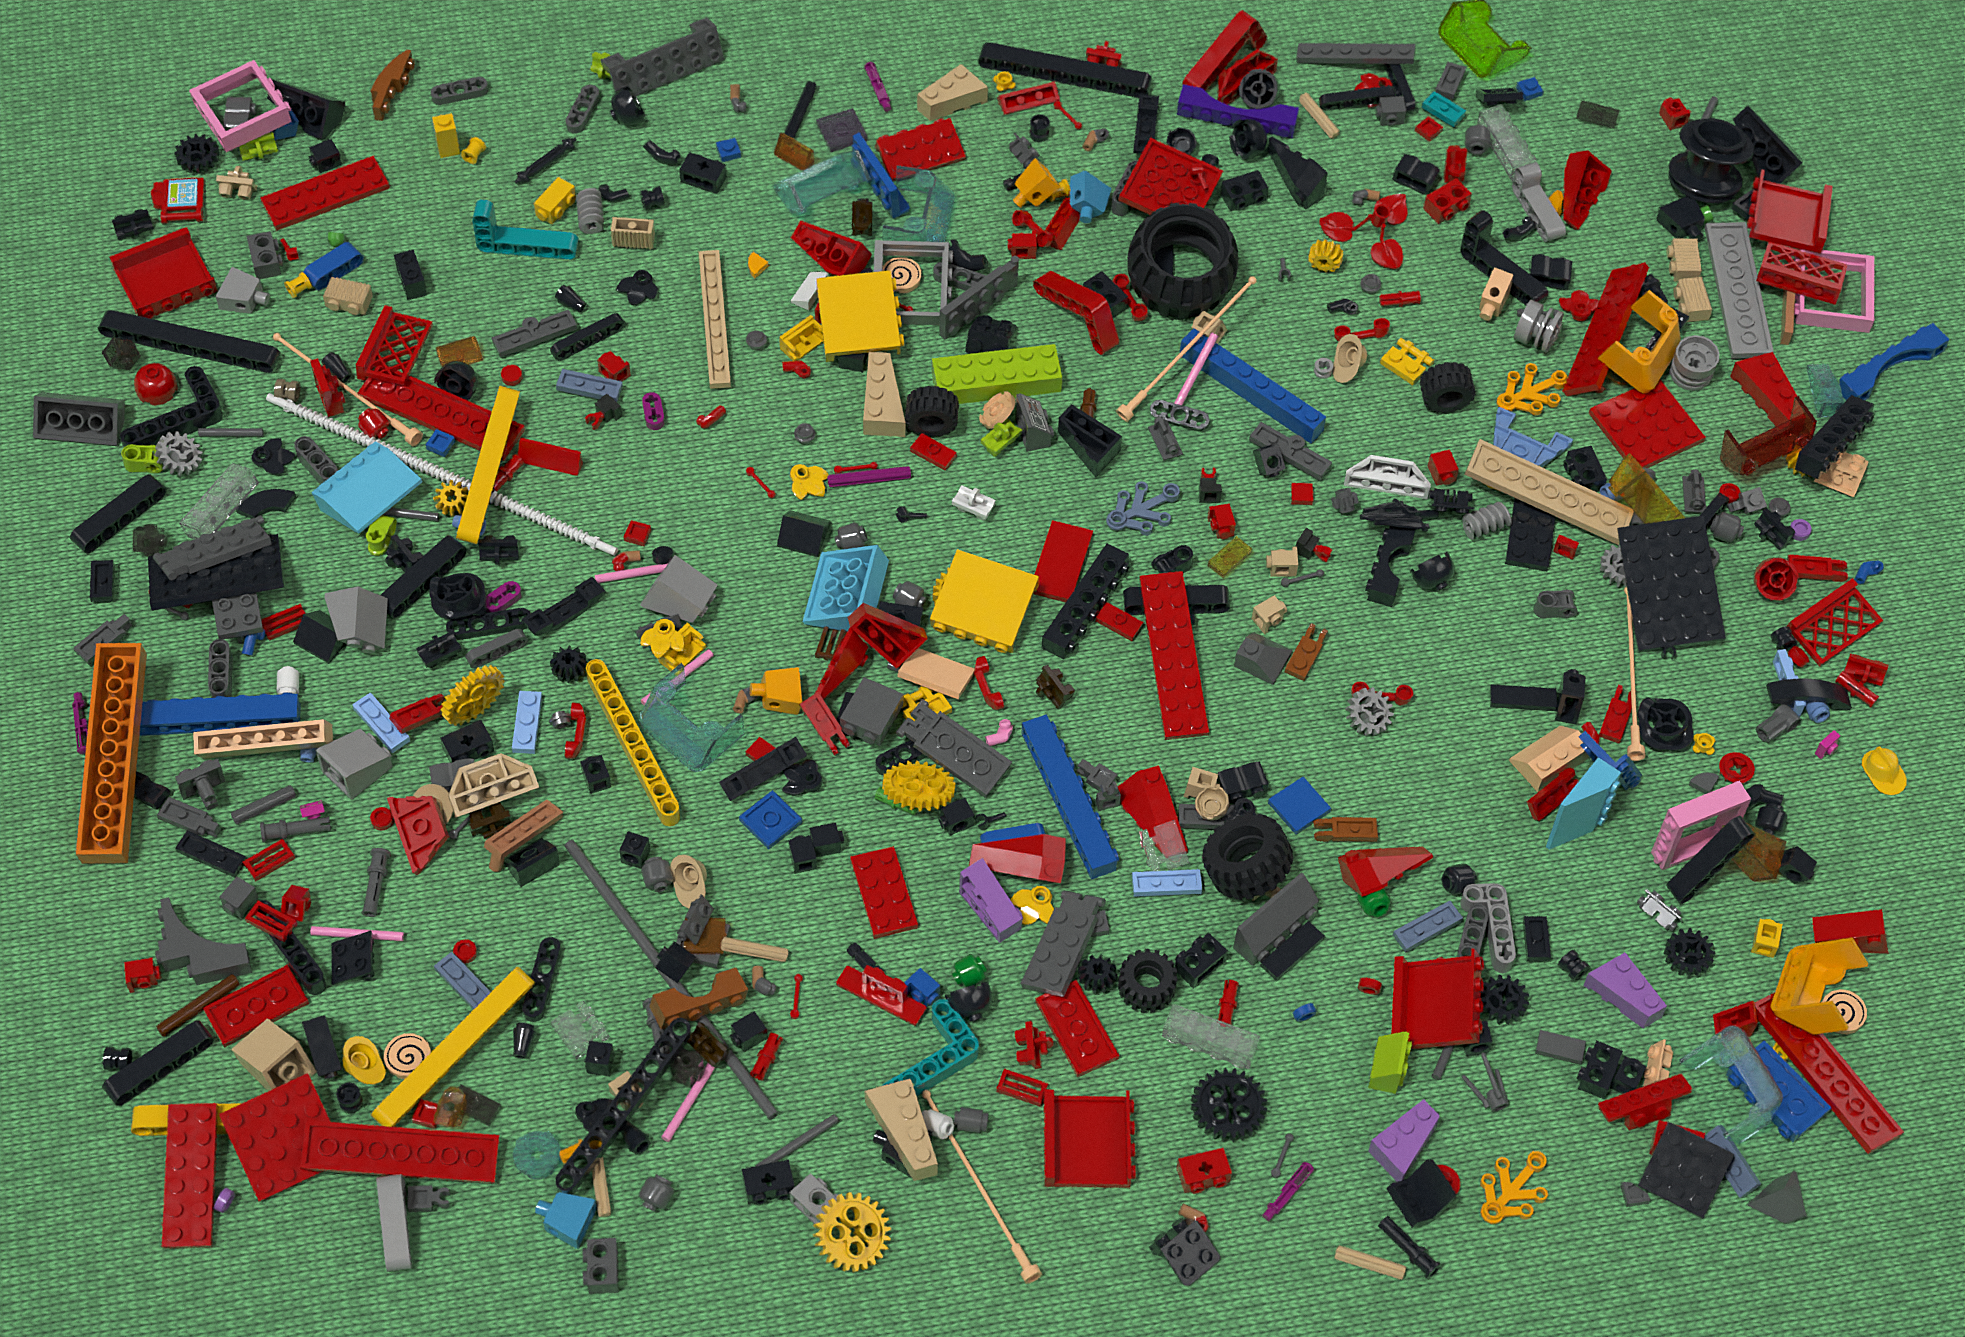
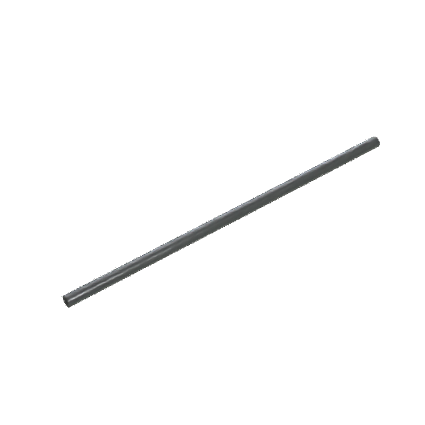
M569 840L564 847L654 967H656L660 961L657 958L658 951L576 842ZM657 970L671 989L675 988L681 994L691 997L680 981L677 984ZM706 1015L695 1020L697 1024L699 1022L705 1024L730 1049ZM730 1049V1053L724 1059L767 1118L769 1120L774 1119L779 1114Z

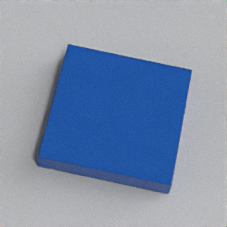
M1301 777L1268 799V804L1295 835L1313 824L1314 820L1321 819L1331 812V807L1304 777Z
M773 790L739 816V821L768 850L803 823L802 818Z

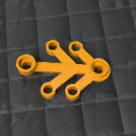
M1529 363L1525 366V378L1522 389L1514 394L1515 385L1519 383L1520 374L1516 371L1508 373L1506 392L1498 396L1497 406L1510 412L1514 409L1530 412L1533 415H1540L1543 409L1542 403L1548 404V406L1553 408L1557 407L1560 403V396L1556 393H1551L1547 396L1539 394V392L1550 387L1563 389L1568 377L1564 371L1558 370L1551 375V378L1531 386L1538 368L1535 364ZM1528 399L1532 400L1533 402L1531 404H1528L1525 402H1521V400Z
M1533 1151L1528 1155L1526 1160L1527 1166L1511 1184L1508 1170L1510 1167L1509 1160L1505 1157H1500L1496 1160L1495 1170L1499 1173L1502 1192L1497 1200L1494 1192L1495 1177L1489 1173L1482 1176L1480 1185L1485 1190L1486 1202L1481 1208V1216L1484 1221L1490 1224H1497L1504 1217L1519 1216L1523 1220H1528L1534 1212L1530 1204L1524 1203L1520 1207L1504 1206L1513 1200H1534L1537 1203L1546 1201L1548 1192L1543 1187L1519 1190L1534 1172H1540L1544 1169L1547 1160L1542 1152ZM1537 1161L1539 1166H1534L1531 1162ZM1502 1162L1506 1165V1167L1501 1168L1498 1165V1163ZM1484 1179L1491 1180L1492 1184H1486ZM1541 1192L1544 1197L1539 1198L1536 1193ZM1522 1209H1528L1530 1214H1524ZM1488 1211H1495L1496 1216L1490 1215Z

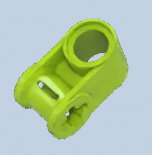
M156 445L125 446L121 451L125 469L129 472L160 473L163 465L157 463L159 457H156L155 453H153V451L156 452Z
M381 515L370 524L366 533V540L369 542L368 551L371 555L380 556L387 551L391 541L390 538L396 531V518Z

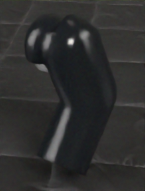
M602 184L598 188L601 192V198L610 202L629 198L626 188L612 191L609 190L607 184Z
M1343 298L1328 303L1327 309L1329 313L1340 310L1347 314H1355L1358 310V304Z

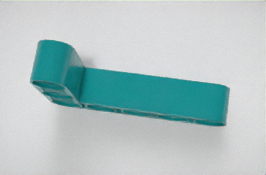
M485 199L476 202L472 222L476 246L480 251L565 260L575 258L579 240L576 234L497 226L493 203Z
M939 999L932 1006V1022L948 1045L887 1081L882 1086L911 1079L912 1083L915 1084L913 1087L917 1097L924 1090L932 1088L977 1059L979 1042L959 1013L949 1006L948 1000ZM944 1011L947 1015L940 1016L937 1013ZM958 1029L960 1032L954 1034L951 1033L950 1030ZM964 1047H971V1048H973V1050H972V1051H965V1050H963V1048H964ZM950 1058L954 1060V1062L946 1063L943 1060ZM931 1070L934 1074L926 1075L924 1072Z

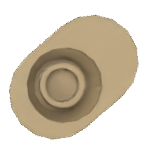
M1345 335L1337 344L1333 364V376L1337 382H1349L1367 360V350L1356 335Z
M685 854L675 857L670 865L675 892L679 902L684 907L690 908L691 902L698 899L700 894L705 897L704 882L707 878V871L702 862Z

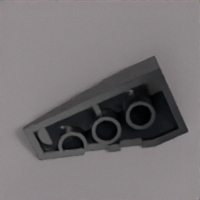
M271 79L275 85V90L278 89L280 91L283 102L287 101L292 112L299 120L298 124L306 134L325 139L342 121L345 101ZM267 95V99L275 105L270 96Z
M1749 105L1733 118L1735 125L1754 144L1755 151L1751 160L1758 176H1760L1761 170H1764L1763 180L1780 184L1803 163V159Z
M1270 137L1267 152L1294 201L1306 210L1324 198L1328 172L1315 160L1303 158L1301 152H1293L1287 144L1274 137Z

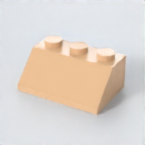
M1558 726L1512 756L1509 761L1531 786L1539 792L1559 776V773L1565 770V768L1571 767L1574 769L1586 761L1589 756L1580 746L1583 742L1579 738L1581 735L1579 730Z

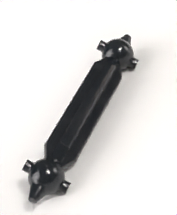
M563 139L562 144L557 145L532 163L525 171L517 172L515 183L529 182V177L535 176L565 154L566 150L574 149V143L577 139Z

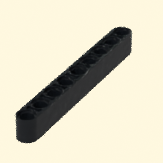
M986 42L982 45L978 58V64L985 69L1055 81L1057 83L1139 98V94L1148 95L1152 83L1151 75L1146 72Z
M107 310L98 326L99 333L108 338L265 373L273 372L280 357V351L271 345L114 310Z
M676 1018L669 1024L555 1178L558 1193L573 1195L678 1056L691 1037V1026L686 1019ZM678 1027H683L686 1029V1033L677 1035L674 1033V1030ZM670 1046L673 1050L669 1054H663L660 1052V1048ZM654 1064L659 1069L654 1073H649L646 1071V1067ZM636 1083H641L644 1085V1089L640 1092H635L632 1090V1086ZM622 1102L630 1104V1108L626 1111H621L617 1107ZM607 1121H613L616 1124L612 1130H606L603 1125ZM593 1140H598L602 1143L598 1149L590 1148L589 1144ZM577 1160H586L588 1162L587 1166L582 1169L576 1168L574 1164ZM563 1179H571L573 1181L572 1186L569 1188L561 1187L560 1183Z

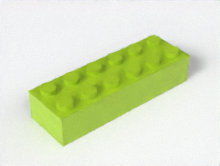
M1055 344L932 358L934 386L952 391L958 397L959 404L989 401L996 394L1001 393L1003 395L1004 392H1009L1016 398V394L1020 393L1025 396L1058 393L1062 389V373Z

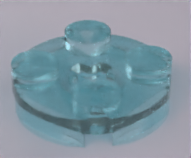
M530 1132L517 1139L513 1150L514 1164L517 1170L527 1175L528 1178H546L554 1172V1169L561 1162L559 1155L561 1151L560 1145L550 1132ZM539 1150L544 1154L540 1155L539 1160H536L535 1157H531L534 1151Z

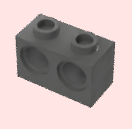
M271 231L246 236L256 278L260 280L281 275L279 267L283 266L281 254L276 255V251H279L277 238H272Z
M587 1239V1248H583V1263H587V1271H583V1286H588L589 1294L618 1293L617 1239ZM599 1251L606 1253L601 1258H597L594 1255ZM599 1274L606 1275V1278L602 1281L594 1279Z

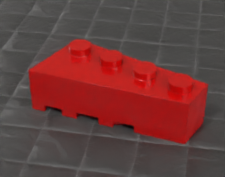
M1769 352L1736 361L1730 377L1740 383L1741 389L1746 394L1751 395L1759 409L1762 408L1768 414L1767 417L1780 432L1786 436L1803 431L1809 415L1774 353Z

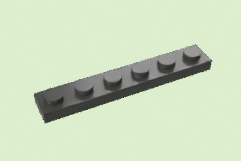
M1298 43L1296 60L1297 63L1414 64L1416 45Z

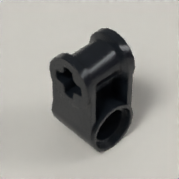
M1180 545L1165 554L1157 556L1151 562V566L1159 574L1179 571L1185 573L1192 567L1193 551L1187 545Z

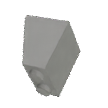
M674 555L657 577L640 606L669 616L678 613L679 619L693 623L697 616L702 618L709 608L706 606V603L710 605L715 598L714 590L718 584Z
M361 587L325 593V601L338 641L346 643L348 647L362 649L363 653H375V650L384 649L388 598Z
M362 729L351 732L316 750L322 773L351 800L392 768L391 753L384 746L381 748L377 744L376 739L370 733L366 734Z

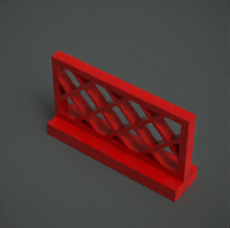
M1769 241L1756 281L1836 305L1848 264ZM1771 250L1778 251L1780 254L1774 255ZM1795 256L1798 257L1800 260L1794 261L1791 257ZM1785 259L1788 264L1783 265L1779 260ZM1815 262L1818 263L1820 266L1814 267L1811 263ZM1805 265L1808 270L1803 271L1799 266ZM1831 268L1839 269V270H1842V271H1841V272H1838V273H1834V272L1831 270ZM1825 271L1828 275L1823 277L1819 272Z
M384 305L355 365L357 379L365 381L367 377L405 385L429 335L433 322L393 312V307ZM396 320L405 322V325L396 328L394 323ZM419 325L425 327L424 330L415 332L413 327ZM409 329L412 334L402 338L400 332ZM396 334L398 340L389 343L387 337ZM416 339L418 344L408 347L406 342ZM402 344L405 349L395 353L393 347ZM389 349L391 355L382 358L380 352ZM409 354L410 360L400 361L399 357ZM395 359L397 365L388 368L385 363ZM382 365L384 370L379 372L372 371L373 367ZM400 369L403 371L402 377L392 375V372Z
M1853 578L1791 620L1787 625L1792 630V635L1819 667L1884 621L1856 589L1858 584ZM1850 597H1855L1859 602V608L1848 606ZM1833 609L1844 610L1843 618L1833 617ZM1848 611L1857 612L1858 621L1848 620ZM1863 614L1870 615L1875 622L1872 624L1862 622ZM1818 620H1827L1828 629L1818 628ZM1833 622L1842 623L1843 632L1833 631ZM1847 625L1858 626L1857 634L1847 633ZM1803 630L1812 631V640L1805 639L1800 632ZM1817 633L1827 634V643L1818 642ZM1832 635L1842 637L1841 646L1831 644ZM1816 646L1827 648L1824 658H1821L1816 652Z

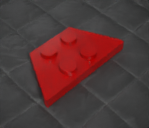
M406 796V798L388 797L387 801L412 873L419 875L449 838L438 803L433 796H421L419 798L414 796Z

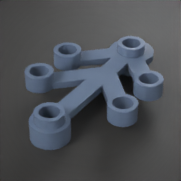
M1140 481L1135 485V497L1132 508L1125 512V505L1130 501V493L1126 490L1119 491L1117 494L1116 510L1111 511L1106 518L1108 527L1113 530H1122L1128 527L1140 530L1142 535H1150L1153 530L1152 523L1149 521L1139 522L1132 520L1131 518L1135 516L1158 521V524L1162 527L1168 526L1171 521L1169 513L1150 511V509L1166 501L1170 503L1176 501L1179 498V487L1174 483H1168L1163 487L1162 494L1142 503L1144 495L1148 492V485Z

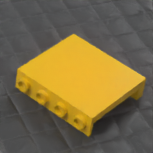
M891 270L816 278L826 362H833L834 356L895 349H897V355L900 354L901 347L904 346L903 334H899L898 328H902L901 316L896 315V309H899L898 296L894 297L893 290H897L896 278L891 277Z
M957 549L931 614L930 624L938 632L944 633L947 631L953 633L959 639L968 638L974 640V643L980 646L989 645L998 652L1013 653V645L1034 591H1037L1039 576Z

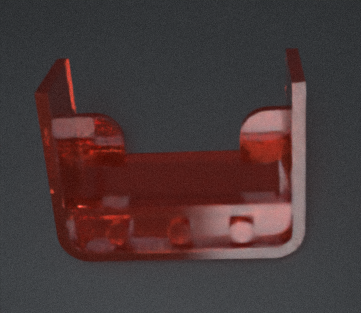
M1797 396L1794 399L1789 421L1739 444L1729 429L1725 430L1720 461L1726 468L1739 475L1749 476L1757 469L1792 452L1803 449L1814 436L1817 420L1801 398Z

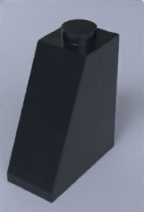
M323 1015L302 1022L318 1077L324 1076V1080L338 1076L337 1071L342 1069L326 1016Z

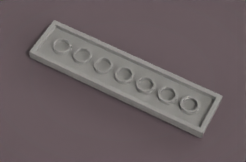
M1746 222L1706 223L1705 233L1731 358H1751L1773 352L1759 282L1756 281L1757 272Z

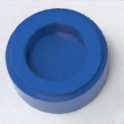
M1309 1003L1297 1008L1292 1014L1297 1022H1302L1312 1018L1317 1010L1313 1003Z

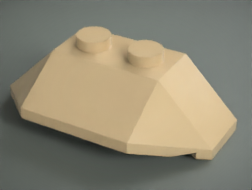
M500 753L458 768L448 798L455 817H459L539 788L532 766Z

